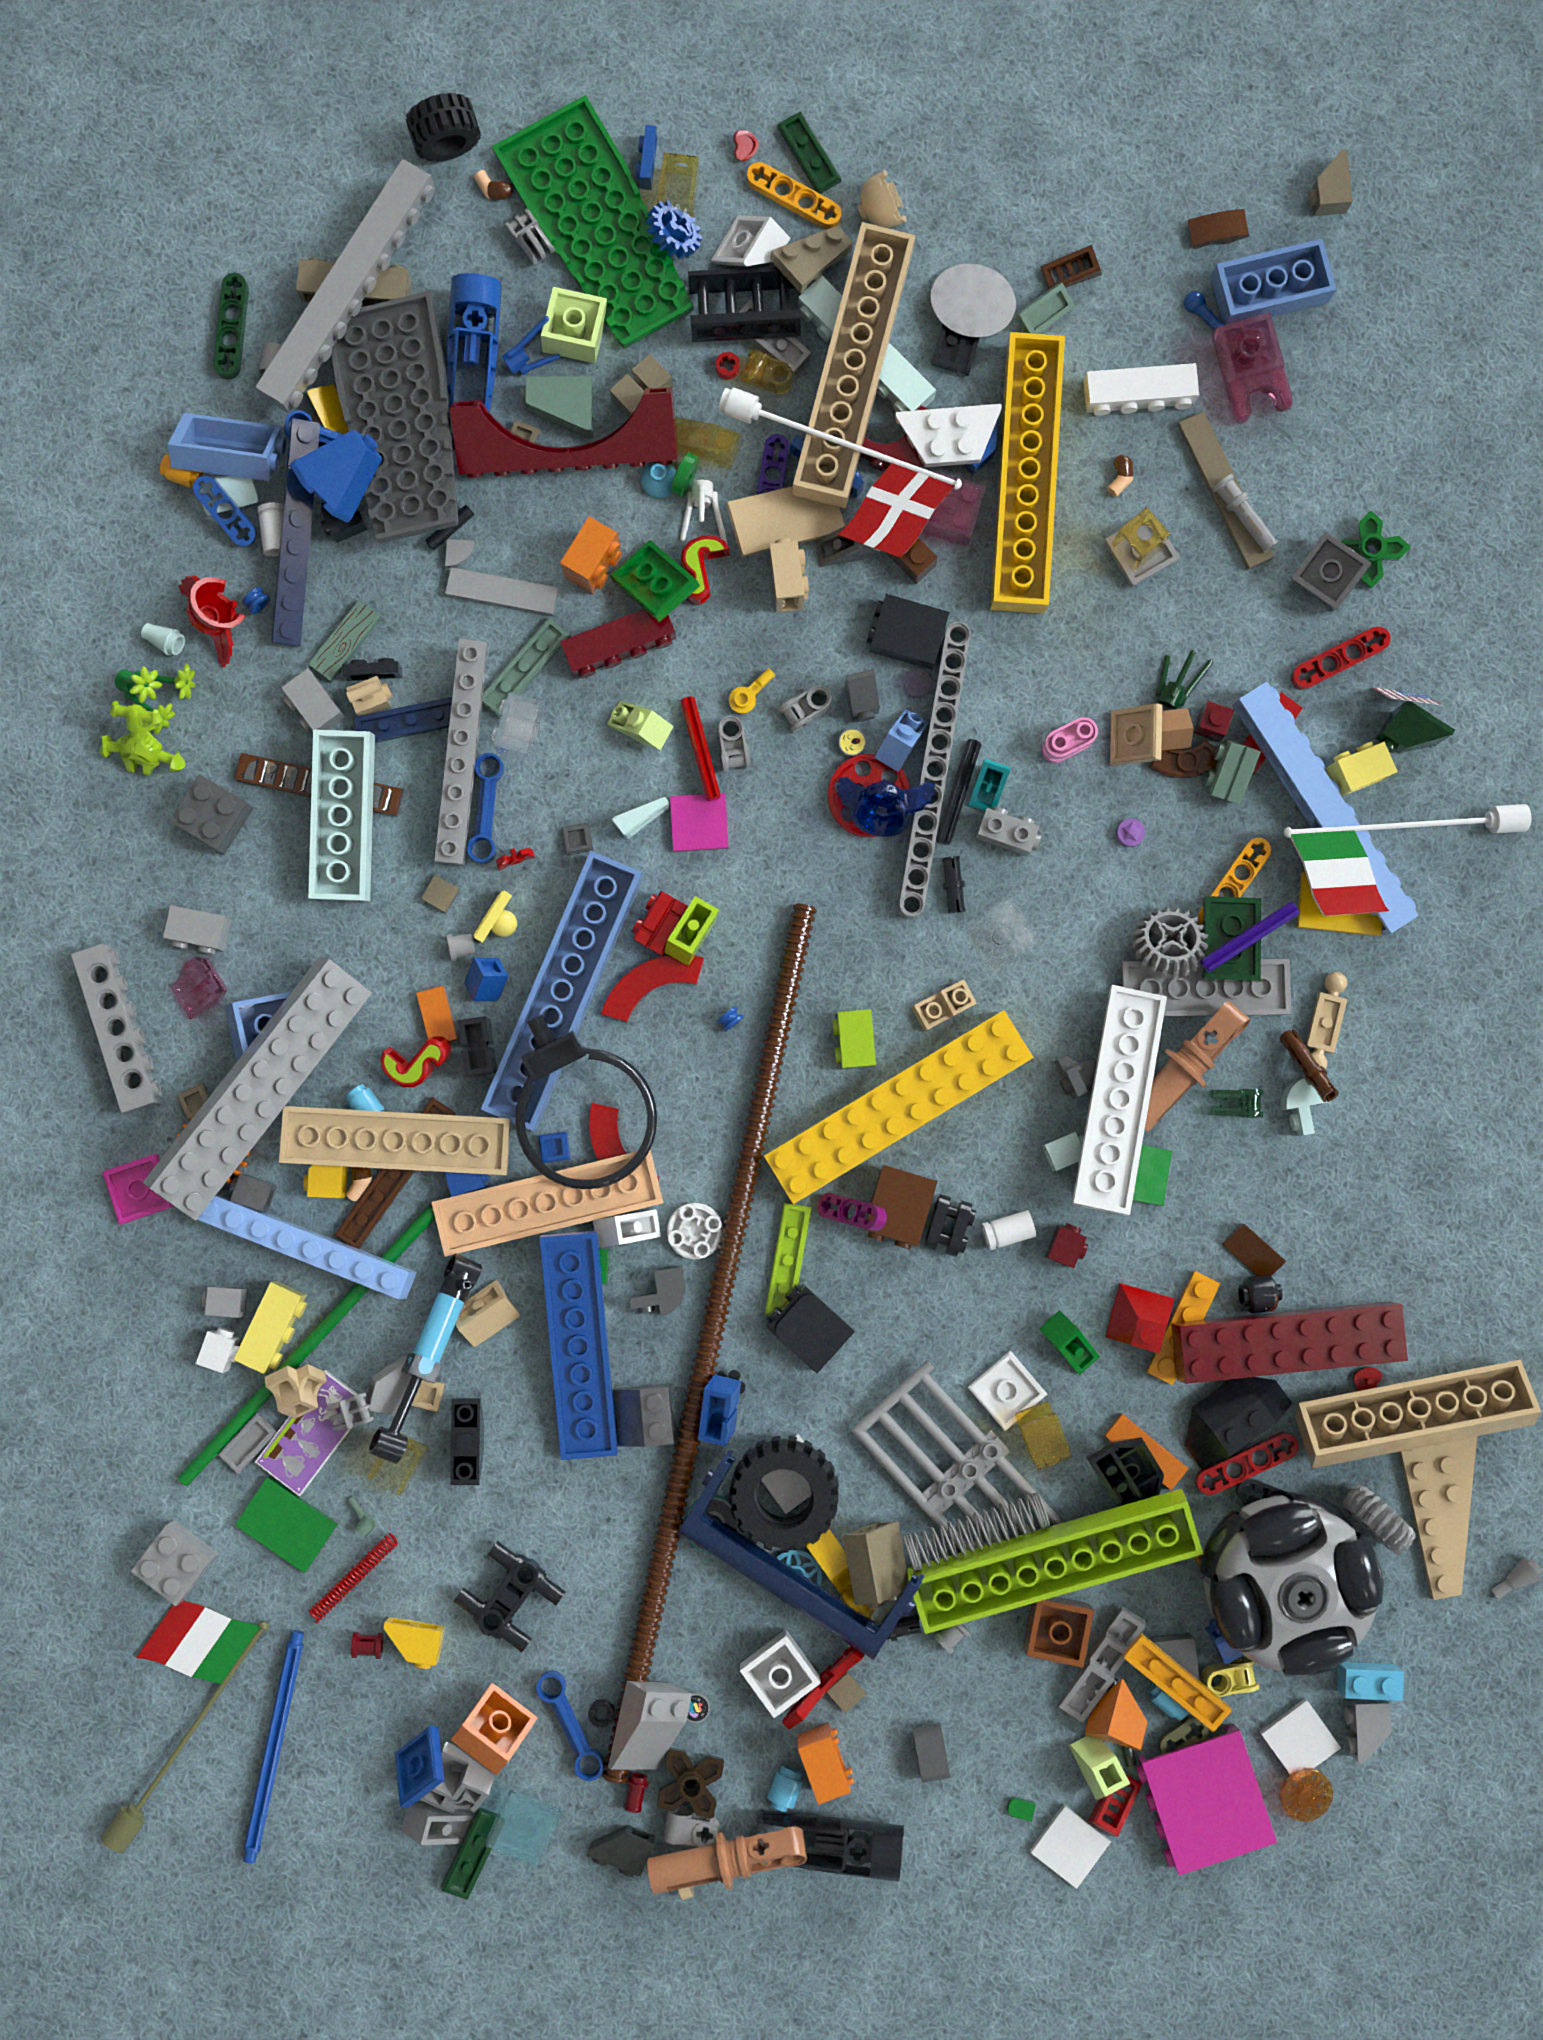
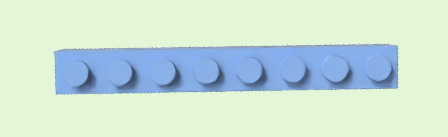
M218 1193L197 1219L396 1299H407L417 1273L269 1213L230 1201L231 1198Z

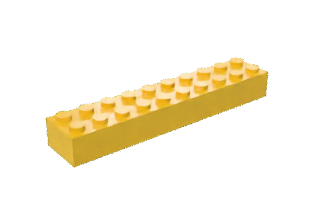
M1010 332L1008 338L990 610L1045 614L1049 606L1065 336Z
M1005 1010L774 1149L764 1157L792 1204H795L1034 1057Z

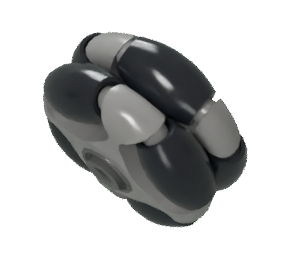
M1289 1492L1285 1496H1274L1255 1501L1241 1508L1240 1513L1232 1510L1212 1531L1201 1558L1200 1572L1205 1575L1203 1587L1206 1602L1225 1641L1231 1648L1238 1649L1255 1663L1275 1671L1282 1670L1287 1677L1318 1675L1330 1671L1353 1656V1647H1357L1368 1633L1374 1621L1377 1606L1383 1601L1384 1583L1377 1555L1366 1536L1362 1532L1355 1531L1350 1521L1335 1507L1321 1499L1306 1494Z

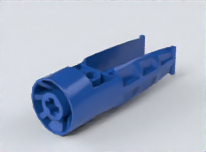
M462 273L451 278L446 346L449 414L450 406L454 402L458 339L464 340L463 363L468 364V366L479 365L481 342L487 343L483 404L489 412L491 409L498 354L502 291L501 282L491 276L477 273ZM456 313L463 316L461 327L454 329V315ZM494 317L493 332L485 331L487 318ZM471 319L476 320L477 327L472 326Z

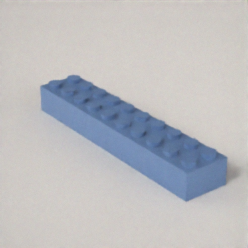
M593 851L589 852L480 1110L500 1118H510V1122L515 1124L518 1097L529 1074L521 1057L539 1047L527 1023L528 1021L543 1015L554 1039L574 1030L577 1036L644 878L641 871ZM563 1067L531 1082L535 1087L526 1107V1129L534 1132L537 1131Z

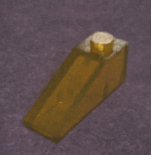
M676 417L678 450L686 453L690 452L702 459L732 469L741 446V433L712 423Z

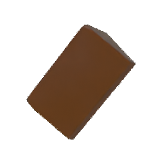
M1242 1223L1222 1243L1226 1249L1257 1276H1272L1286 1262L1284 1258L1247 1225Z

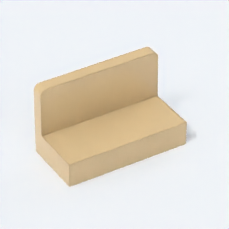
M495 1280L465 1301L457 1319L456 1327L472 1346L476 1347L519 1318L520 1314L508 1300L500 1283Z

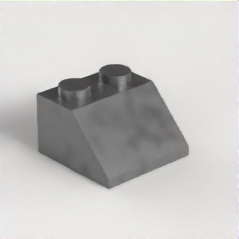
M669 1384L613 1389L619 1447H650L674 1444Z

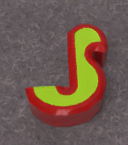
M705 535L690 540L682 549L681 566L700 585L686 598L692 604L701 605L710 597L704 560L730 555L726 542L717 536Z
M433 1036L424 1043L410 1062L396 1050L388 1047L381 1054V1068L392 1082L401 1087H416L430 1078L434 1071V1065L438 1067L447 1062L451 1056L452 1047L447 1038Z

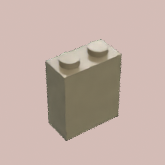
M875 1522L843 1535L855 1605L867 1604L868 1609H874L884 1606V1601L897 1600L908 1584V1572L899 1522Z

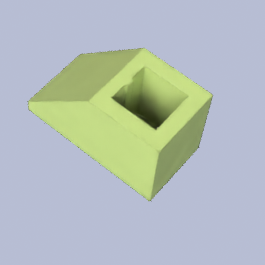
M619 701L618 705L613 709L607 723L608 726L643 745L661 750L674 727L654 711L623 701Z
M1086 1736L1069 1745L1096 1800L1106 1797L1130 1784L1116 1755L1102 1740Z

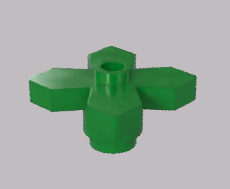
M1369 511L1358 523L1360 540L1343 539L1341 541L1371 562V566L1360 579L1368 588H1373L1383 578L1382 560L1399 561L1410 549V545L1400 536L1388 538L1382 536L1383 520L1373 511ZM1368 546L1374 547L1375 554L1368 553L1365 548Z

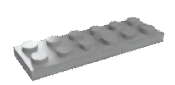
M1261 959V981L1258 983L1202 981V965H1199L1195 972L1189 971L1186 977L1179 973L1178 977L1173 979L1172 975L1167 973L1166 977L1162 979L1161 972L1157 971L1151 974L1152 967L1143 968L1142 961L1121 962L1122 987L1167 996L1164 1017L1213 1016L1227 1001H1230L1246 1016L1291 1014L1290 959Z

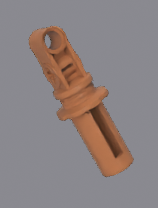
M1230 1001L1225 1002L1216 1011L1211 1020L1191 1041L1185 1039L1182 1042L1183 1047L1176 1053L1168 1049L1164 1051L1170 1059H1167L1168 1063L1153 1078L1145 1123V1130L1147 1132L1158 1123L1192 1085L1196 1086L1195 1084L1198 1083L1203 1088L1206 1086L1202 1076L1207 1072V1069L1211 1070L1215 1066L1212 1061L1250 1023L1251 1019ZM1209 1035L1211 1037L1216 1036L1218 1042L1215 1045L1213 1043L1208 1044L1206 1038Z
M786 1827L779 1831L757 1834L746 1838L740 1835L735 1840L732 1839L730 1841H726L723 1832L716 1833V1841L712 1845L648 1858L647 1865L651 1889L655 1895L717 1881L724 1882L726 1890L733 1888V1879L742 1876L746 1879L750 1878L751 1874L798 1866L805 1863L807 1857L803 1830L799 1827Z

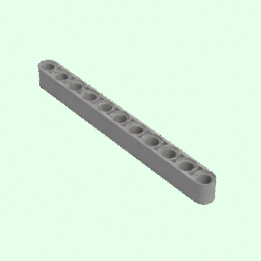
M954 622L948 626L942 646L898 903L900 915L908 920L918 918L925 906L971 636L969 627L962 622ZM954 632L961 633L964 641L954 642L950 634ZM955 659L959 662L960 667L950 669L945 661ZM945 685L952 686L955 694L946 696L942 693L941 687ZM946 712L951 720L947 723H942L937 720L936 714ZM936 738L942 739L946 744V748L942 750L935 749L932 746V740ZM931 765H936L941 769V775L938 777L930 776L927 768ZM926 792H932L936 795L937 801L933 804H928L923 800L922 795ZM920 819H928L932 823V829L929 831L921 830L918 826V821ZM918 845L924 846L928 851V855L924 858H918L914 855L913 848ZM913 872L919 873L923 877V883L920 885L911 884L908 875ZM908 899L915 900L918 903L919 909L914 913H910L905 910L904 902Z

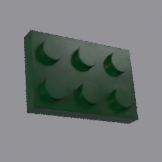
M1205 896L1203 898V925H1205L1203 933L1208 935L1204 940L1208 944L1207 950L1204 951L1205 957L1261 921V898ZM1261 939L1211 972H1206L1202 967V981L1260 982Z

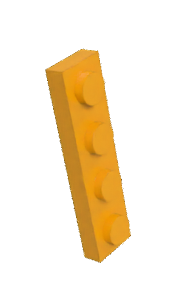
M1196 1271L1192 1272L1167 1325L1161 1352L1154 1353L1146 1370L1147 1373L1171 1385L1174 1384L1176 1367L1171 1323L1204 1320L1221 1283Z
M1142 1633L1124 1651L1123 1658L1211 1731L1214 1732L1232 1711L1231 1706Z

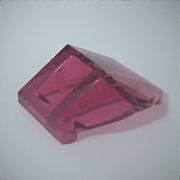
M194 956L183 966L177 981L171 987L190 1020L222 1002L228 990L210 959Z

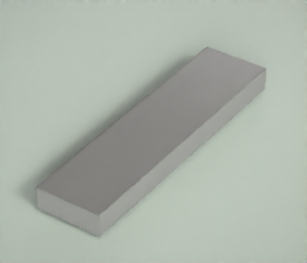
M451 567L445 594L449 597L554 616L559 588Z

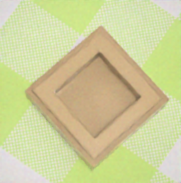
M422 1381L411 1406L438 1412L445 1383Z

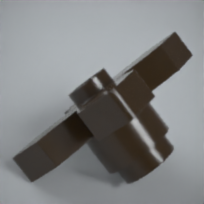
M670 1748L667 1753L665 1767L676 1780L660 1788L658 1808L675 1811L685 1801H688L696 1816L712 1819L717 1800L706 1786L722 1777L724 1759L707 1755L693 1767L685 1750ZM689 1779L696 1780V1784L693 1787H688L685 1782Z

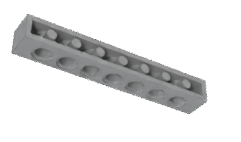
M459 639L435 852V862L439 864L465 865L488 655L487 642L467 639Z

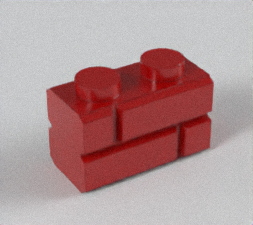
M660 891L658 896L653 894L645 909L649 910L644 920L639 918L631 931L635 934L633 940L663 957L667 940L688 906L663 891Z

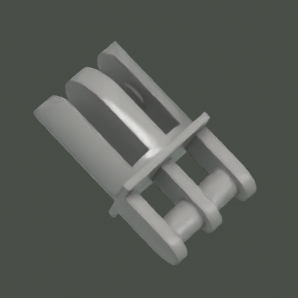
M526 208L523 215L520 217L516 215L515 220L510 224L506 222L505 226L517 242V245L522 248L535 266L538 264L537 259L526 243H530L541 260L547 256L536 236L539 237L550 254L555 252V248L539 227L537 219ZM530 220L531 223L525 226V223ZM521 227L522 230L516 233L515 230Z
M366 1392L327 1406L326 1411L340 1408V1413L329 1416L330 1422L340 1419L344 1421V1423L332 1427L334 1431L350 1429L374 1420V1417H370L368 1411L370 1405H366L364 1399L367 1396Z

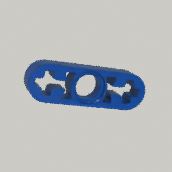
M205 475L197 478L193 484L195 496L229 537L240 546H247L253 543L257 537L256 527L221 484L212 476ZM202 481L205 484L212 483L211 492L215 496H218L219 493L223 496V498L215 501L213 506L209 504V501L213 500V498L208 493L202 494L200 492L203 488L200 484ZM221 503L231 505L233 514L229 519L219 516L217 509ZM238 515L242 518V520L237 522L240 527H248L250 529L248 533L249 540L246 538L239 539L237 536L240 532L235 525L230 529L227 525L233 522Z

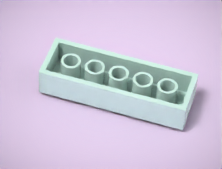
M313 730L309 899L370 901L375 735L371 732Z

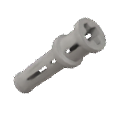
M1230 474L1212 488V491L1220 495L1227 505V511L1236 514L1265 553L1278 541L1248 503V494L1240 490L1233 480V474ZM1227 487H1228V489L1231 491V493L1234 495L1233 498H1232V496L1229 494V492L1226 490ZM1248 516L1252 519V521L1255 523V525H1256V526L1258 527V529L1261 531L1262 536L1259 534V532L1256 530V528H1255V527L1253 526V524L1250 522V520L1248 519Z

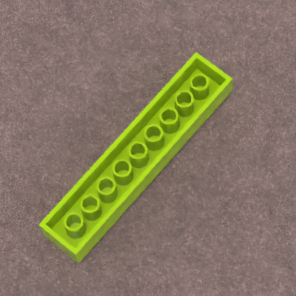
M1181 1488L1030 1532L1026 1535H1019L1018 1538L1012 1537L1009 1538V1541L1002 1540L1000 1544L995 1542L992 1543V1546L985 1545L983 1549L978 1547L974 1549V1553L971 1550L966 1551L965 1555L962 1552L957 1553V1558L950 1555L948 1556V1561L940 1558L939 1564L933 1560L930 1561V1567L923 1563L922 1569L916 1570V1572L913 1570V1567H909L907 1572L908 1582L913 1574L918 1577L920 1574L925 1576L913 1598L916 1602L924 1632L928 1634L1203 1554L1188 1501Z

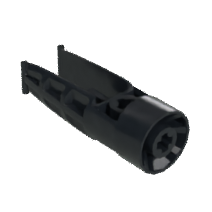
M760 1810L758 1813L757 1823L779 1827H799L802 1830L821 1833L845 1834V1837L816 1834L815 1852L843 1855V1857L806 1853V1862L794 1867L810 1871L835 1873L837 1875L900 1882L904 1825L843 1817L765 1813L764 1810ZM849 1829L871 1831L873 1836H869L863 1831H855L849 1836ZM856 1844L863 1845L861 1853L855 1852ZM847 1860L853 1865H846ZM871 1863L870 1867H862L860 1865Z

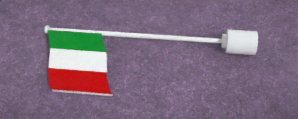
M1526 804L1491 806L1484 818L1291 829L1287 827L1284 829V836L1291 838L1302 860L1312 896L1324 916L1389 912V909L1386 907L1378 891L1368 856L1355 831L1485 823V826L1493 834L1526 832L1531 825V812Z

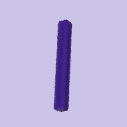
M1293 902L1287 903L1204 957L1200 961L1202 967L1206 972L1213 971L1299 914L1298 908Z

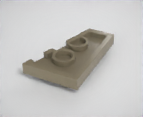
M837 225L771 250L770 260L801 294L807 289V285L812 280L817 281L822 276V272L825 269L833 267L852 251L853 242Z

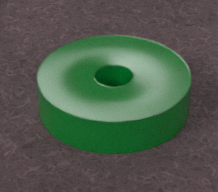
M690 452L685 455L674 477L671 487L672 494L681 498L685 496L697 472L700 461L699 456Z

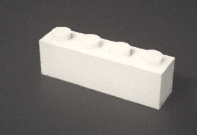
M1196 363L1088 371L1083 381L1086 413L1094 412V415L1097 416L1106 415L1110 411L1117 410L1128 414L1143 408H1148L1149 411L1153 412L1170 406H1175L1176 409H1187L1194 405L1199 397Z

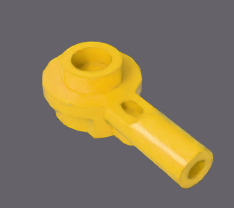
M767 668L749 687H737L730 693L729 705L734 712L747 714L753 710L756 704L755 695L775 677L772 670Z

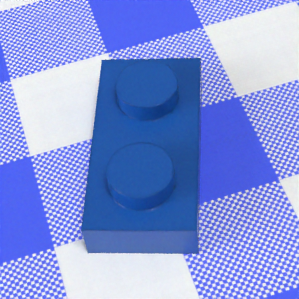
M645 125V134L639 136L638 151L642 153V161H637L636 178L640 179L641 189L652 190L658 139L657 128L653 125Z

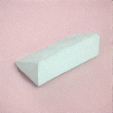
M228 475L214 477L239 507L259 502L258 489L254 479ZM202 481L200 483L203 487L200 492L202 494L208 493L213 498V500L209 501L211 506H213L215 501L223 498L221 493L215 496L211 492L213 487L211 482L205 484ZM221 503L217 511L218 513L231 510L232 507L228 503ZM203 505L206 515H211Z

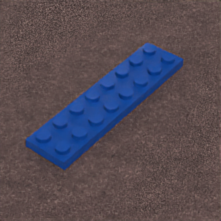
M598 1231L541 1235L540 1248L561 1460L617 1456L618 1445Z

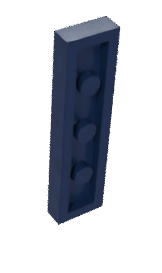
M452 697L354 717L356 731L373 733L375 735V743L449 728Z

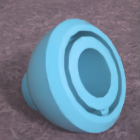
M656 461L648 463L641 474V485L644 491L654 498L670 496L672 494V483L677 472L672 464H657Z

